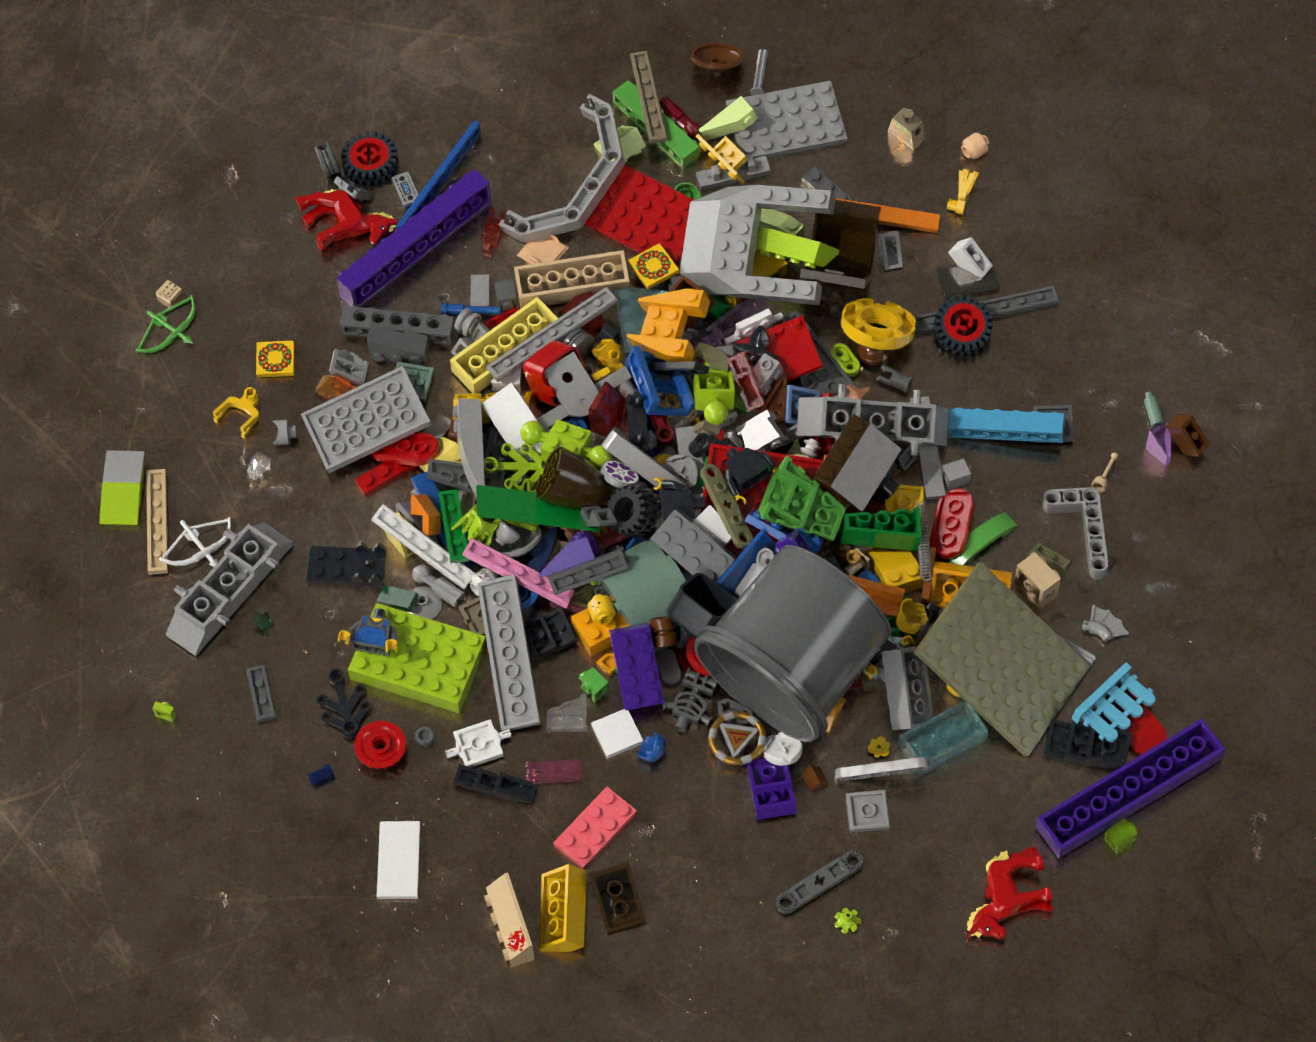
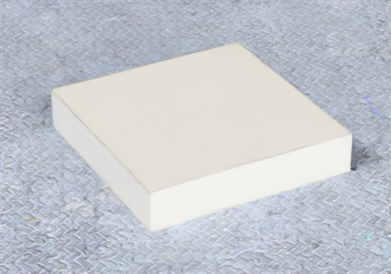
M623 709L591 723L607 759L643 743V739L629 710L625 711Z

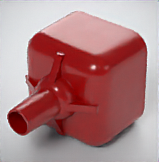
M551 341L524 362L522 368L535 399L555 407L561 405L556 397L554 387L549 386L544 372L549 366L572 352L576 354L586 370L580 352L576 347L560 341ZM565 373L562 375L564 382H572L573 377L571 374Z

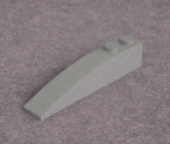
M458 398L457 406L453 407V417H456L453 431L457 432V443L463 469L476 496V485L485 486L481 400Z

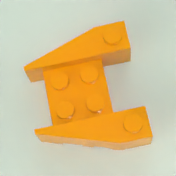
M682 289L638 298L639 304L647 314L641 334H627L633 346H640L643 352L646 351L654 357L661 358L667 362H692L695 350L689 340H682L681 338L688 316L706 317L710 300L704 290Z

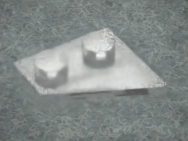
M582 694L578 699L571 702L570 700L566 701L559 707L547 710V732L586 731L587 694Z

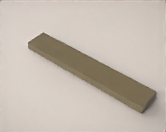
M648 51L630 53L649 144L667 142V134Z

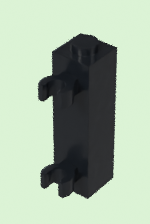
M638 393L633 396L628 394L629 441L650 456L649 417L643 405L642 394Z

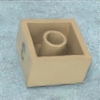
M1034 552L1017 565L1014 583L1041 609L1058 596L1061 578L1056 570H1052L1047 565L1046 560L1042 556H1038Z

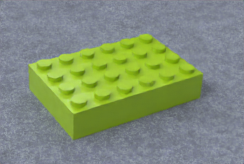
M376 603L371 616H373L376 608L386 611L385 619L390 620L391 626L395 627L399 637L398 652L390 649L388 657L355 651L348 668L350 680L460 714L486 651V636Z

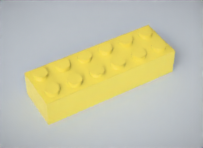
M536 297L450 359L451 371L472 393H479L491 384V380L494 379L487 371V365L558 318Z

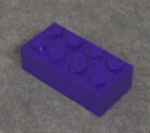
M642 623L609 630L625 711L664 703L649 624Z

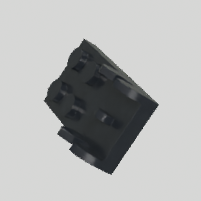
M359 542L356 548L310 546L307 584L384 587L387 548L385 545L377 543L371 549L363 542Z

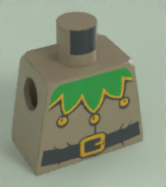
M902 108L892 118L888 132L914 151L925 141L924 122L911 109Z

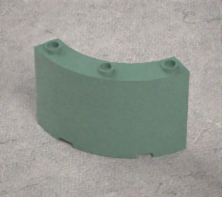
M651 538L623 552L628 569L595 580L597 585H601L614 602L613 605L617 614L621 613L627 626L648 623L650 626L649 619L668 616L667 608L680 586L686 581L670 555L666 556L665 551L654 543ZM676 624L673 631L677 633L680 626ZM668 646L654 647V652L656 653Z

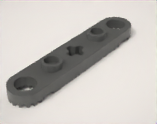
M856 850L848 851L790 887L777 897V910L782 914H790L862 868V854ZM850 857H856L859 863L852 866L848 864L847 860ZM817 878L819 880L824 879L823 886H821L820 884L816 885ZM783 899H789L792 905L788 908H783L780 902Z

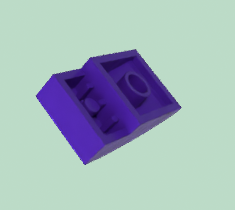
M765 757L755 759L746 764L757 820L797 813L788 765H774L768 762Z

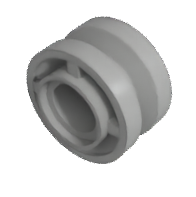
M465 308L458 315L454 330L458 333H463L468 338L472 335L477 324L481 322V315L473 313L469 308Z

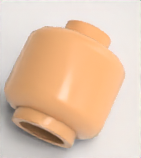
M973 133L963 140L962 152L967 158L978 159L988 152L989 140L985 135Z

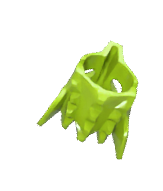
M475 504L451 530L456 529L462 524V533L464 534L468 531L467 540L470 541L477 538V541L481 542L484 540V544L490 546L500 519H493L492 521V518L478 517L477 504Z

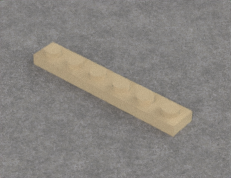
M166 469L146 470L148 574L168 573V564L161 562L159 558L168 550Z

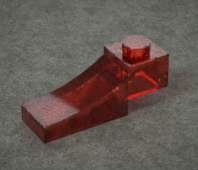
M747 351L726 359L747 411L749 412L765 405L766 401L759 387L754 367Z

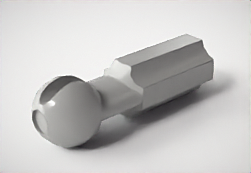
M418 565L413 569L412 576L417 583L428 584L432 587L434 594L453 607H457L465 597L463 591L444 578L440 577L437 579L431 575V571L427 566Z

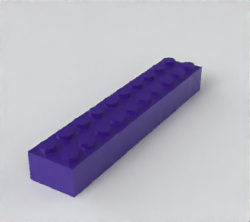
M475 169L470 173H466L461 180L452 184L446 192L438 195L432 203L424 206L418 214L410 217L404 225L396 228L394 233L382 239L375 248L368 250L366 255L354 261L347 270H343L336 277L340 297L350 306L360 307L490 204L492 201L489 181Z
M1201 718L1039 816L1036 828L1056 856L1061 858L1222 760L1226 749Z

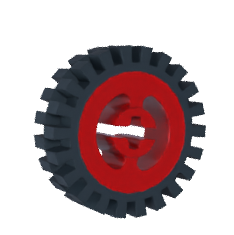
M365 131L366 136H362L360 132L358 133V139L352 136V142L347 140L346 146L342 148L341 159L344 172L349 179L352 178V182L356 183L359 181V185L362 186L364 181H366L367 186H371L372 181H374L375 186L379 185L378 180L384 183L386 182L385 177L390 179L392 177L391 173L395 174L396 168H398L399 161L395 143L393 140H390L389 136L385 137L384 133H380L378 136L377 131H373L372 135H370L369 131ZM368 152H371V154H372V155H371V164H372V165H369V164H368V162H369V154H368Z
M959 295L958 298L954 296L950 300L947 299L937 311L933 329L936 332V339L939 338L940 340L939 344L941 346L944 344V349L947 351L951 349L953 354L960 352L959 355H964L967 352V355H969L973 351H979L988 341L992 333L993 317L992 314L989 315V308L985 309V304L978 302V298L975 297L972 300L969 295L966 298H963V295ZM962 314L960 318L956 319L954 326H952L951 319L956 315ZM974 324L976 331L971 335L965 336L966 332L969 333Z

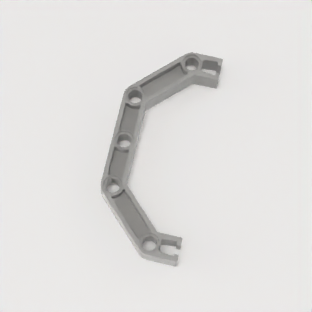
M589 94L587 97L590 104L589 107L593 108L595 106L596 109L594 111L586 108L587 105L584 103L580 107L583 116L597 124L603 155L567 207L526 218L508 210L506 213L509 218L508 222L511 224L515 222V226L511 227L505 224L506 221L502 219L499 226L504 233L520 242L528 243L551 237V235L555 236L577 230L585 224L625 165L616 117L608 103Z

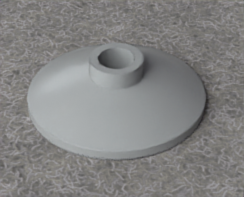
M418 587L411 590L417 592L419 597L411 612L404 611L431 620L436 618L442 609V599L434 594L430 587ZM420 600H426L424 603H419Z

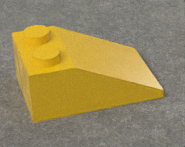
M875 547L865 551L880 583L905 589L904 594L922 588L924 580L920 577V567L910 551L888 548L876 549Z

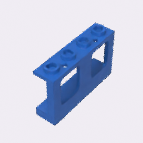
M633 346L627 361L638 391L642 394L643 405L647 415L689 416L695 402L685 376L670 375L671 381L652 380L647 367L648 363L667 361L654 356L643 355L640 346ZM657 393L676 394L682 408L660 407V399Z

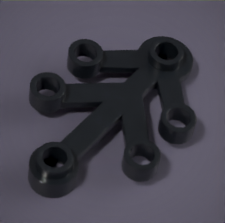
M335 668L329 672L328 678L329 682L335 685L340 704L328 699L324 694L319 695L316 702L320 708L327 707L343 715L344 721L333 717L331 712L326 711L321 715L323 724H332L341 729V733L345 738L354 739L361 730L359 723L372 710L371 704L368 701L361 702L359 711L352 719L351 711L360 697L366 695L367 690L363 684L356 685L354 693L347 702L342 684L345 680L344 673L341 669ZM335 677H340L339 680L334 681ZM358 689H364L361 693L357 692ZM321 699L326 700L324 703L319 702ZM363 706H368V707H369V708L366 709V710H363V709H362ZM326 716L331 717L329 720H324ZM354 728V731L348 732V729Z

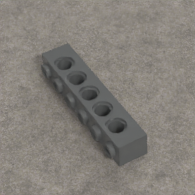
M354 305L343 307L340 322L343 335L368 337L370 322L372 321L376 322V326L387 329V326H391L394 331L404 333L407 330L428 336L429 343L452 345L455 325L454 317L445 314L432 315L430 313L421 314L411 311L401 312L392 309L381 310L373 307L361 308Z

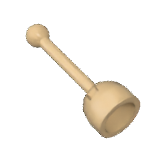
M1116 452L1111 454V460L1103 475L1095 477L1091 484L1092 488L1097 489L1098 492H1105L1108 486L1106 476L1114 460L1118 459Z

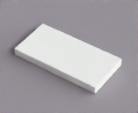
M511 382L481 405L506 443H510L514 450L528 462H531L533 459L520 453V447L525 443L521 439L520 429L527 421H539ZM543 442L531 445L532 449L539 455H541L540 447ZM526 447L523 448V450H524L525 452H528V451H529L528 448H526Z
M420 821L380 822L377 899H418Z

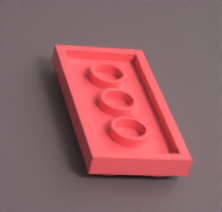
M606 787L553 842L554 846L579 867L585 869L637 814V810L610 788Z

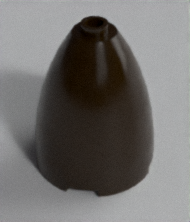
M556 446L546 460L547 465L544 468L543 474L539 476L536 497H539L540 501L570 509H581L582 507L590 506L608 507L609 504L607 502L611 500L610 496L612 493H615V489L604 479L605 476L601 475V472L593 464L580 455L564 447Z

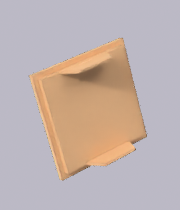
M551 235V237L528 242L517 255L531 264L559 260L569 247L559 242L557 237Z

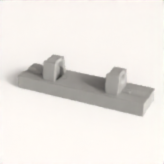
M766 156L748 157V160L736 171L743 180L771 174ZM718 165L711 166V169L696 172V178L701 191L740 181L738 179L734 181L728 175L730 171L728 169L724 171Z

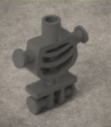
M689 667L682 685L693 689L692 692H680L676 695L675 702L665 698L663 705L664 710L665 708L673 709L672 714L679 717L675 728L686 732L689 722L698 724L701 720L706 724V727L709 726L713 716L709 717L705 714L706 702L699 696V693L701 692L712 697L713 690L717 685V682L709 678L708 675L702 677L699 672H694ZM687 677L693 679L694 681L692 682L687 680ZM698 680L703 681L702 685L697 684ZM705 685L711 686L712 689L705 687ZM696 701L702 705V709L695 703Z

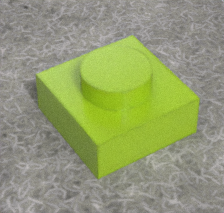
M155 701L153 706L155 716L174 722L177 716L174 707L167 702L159 703Z

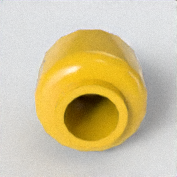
M597 594L588 603V610L594 622L607 624L613 620L616 610L609 596Z

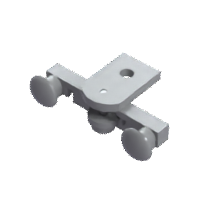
M572 352L545 370L544 377L549 386L554 387L556 397L561 405L537 418V420L543 426L545 432L549 433L557 419L562 420L567 416L584 418L593 413L599 404L600 397L609 391L618 390L622 397L618 402L621 404L627 403L628 394L633 396L638 394L639 391L630 380L632 376L625 366L594 384L576 354ZM565 373L571 374L573 377L572 382H564L562 375Z

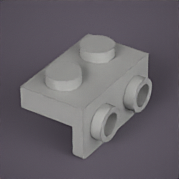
M763 354L744 381V385L753 390L757 397L763 399L764 396H768L771 392L773 383L781 377L783 367L777 360L767 354Z

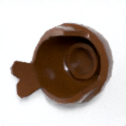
M861 344L858 346L861 360L869 365L877 366L885 363L890 356V350L873 349Z

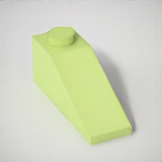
M740 96L701 127L699 131L707 141L744 130L752 125L758 117L749 104Z
M762 209L759 226L804 238V225L795 218L773 209Z

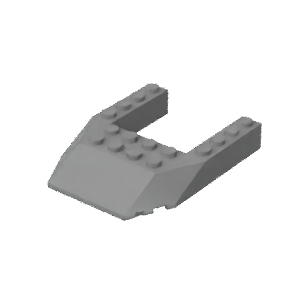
M748 185L726 187L691 201L679 274L686 276L713 296L820 305L822 286L818 282L752 276L762 209L833 214L836 196L830 190Z

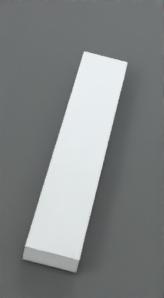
M382 504L372 517L371 521L463 590L471 581L472 576L476 574L461 562L450 564L447 551L386 505Z

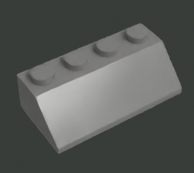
M918 646L882 651L892 730L925 726L934 720L927 665L914 654Z

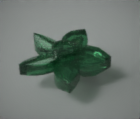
M255 609L256 617L252 621L257 623L261 630L274 625L268 619L269 612L261 615Z

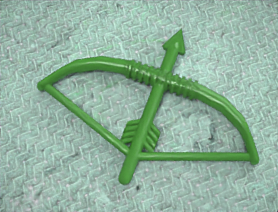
M193 295L158 314H154L150 310L147 311V314L153 319L138 349H136L137 353H154L162 350L178 336L183 339V342L193 344L191 337L182 333L189 327L188 325L194 319L196 313ZM191 300L192 309L185 321L177 328L167 323L168 318L163 314ZM153 324L158 327L165 326L173 332L160 345L150 349H141Z

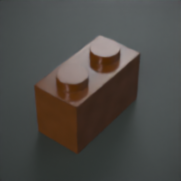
M1177 414L1166 425V428L1184 455L1199 457L1210 445V442L1192 415Z

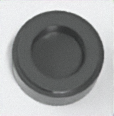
M427 726L418 728L414 735L416 743L421 747H428L435 740L433 730Z

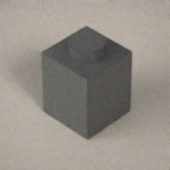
M512 279L494 282L498 307H501V310H510L517 307Z

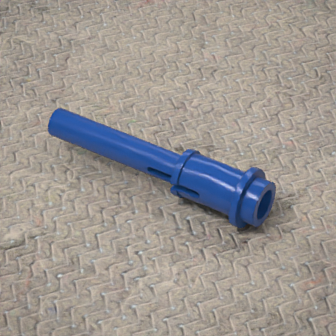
M448 302L441 304V315H459L465 308H469L473 313L501 314V307L464 306V304H448Z

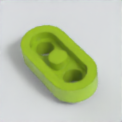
M835 344L831 348V355L848 377L857 375L860 369V363L845 344Z

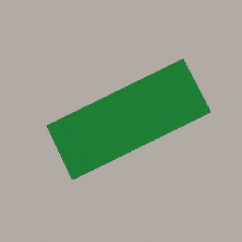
M476 485L478 517L600 532V526H586L580 514L581 509L563 508L540 501L539 497H536V492Z

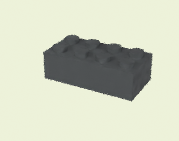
M679 507L674 509L651 537L654 543L692 575L703 573L715 582L722 577L738 558Z

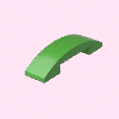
M1005 512L1001 513L969 534L965 549L959 555L948 559L953 564L966 566L974 560V556L1000 536L1005 537L1017 528L1018 525Z

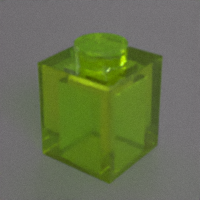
M1124 818L1105 832L1104 840L1118 854L1136 841L1137 829Z

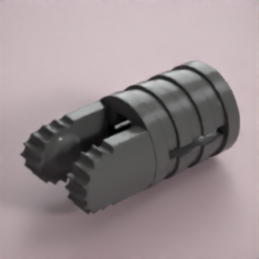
M882 365L881 369L892 374L891 379L888 380L883 376H877L876 380L899 388L907 393L912 386L914 378Z

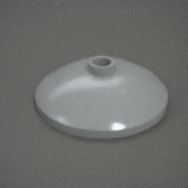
M539 526L535 532L520 528L515 531L520 535L516 542L502 546L497 541H494L489 547L510 558H518L537 546L542 537V532Z

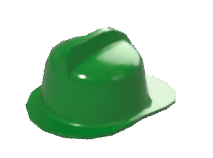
M711 295L716 303L707 315L714 320H718L726 314L729 307L733 308V306L726 302L722 296Z

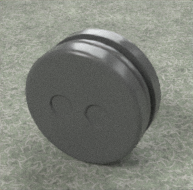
M327 141L324 144L316 145L315 150L325 176L330 177L331 174L340 173V167L330 142Z
M577 328L566 337L563 343L576 347L580 352L582 360H584L592 350L590 348L594 344L595 339L583 328Z

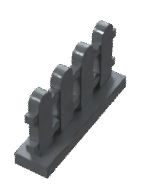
M612 546L608 549V552L602 554L599 552L595 559L548 575V580L554 594L558 595L628 569L623 546Z

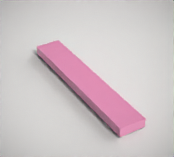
M475 539L470 540L462 556L503 577L515 574L517 584L564 608H567L575 593V590L571 589L555 595L547 576L540 577V573Z

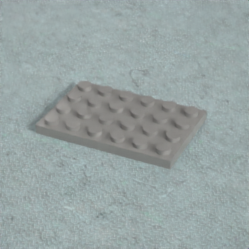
M831 81L742 97L758 117L746 129L734 132L737 147L747 158L752 156L753 158L761 156L770 158L847 143V135ZM737 99L726 100V107Z
M403 366L301 413L328 474L432 425Z

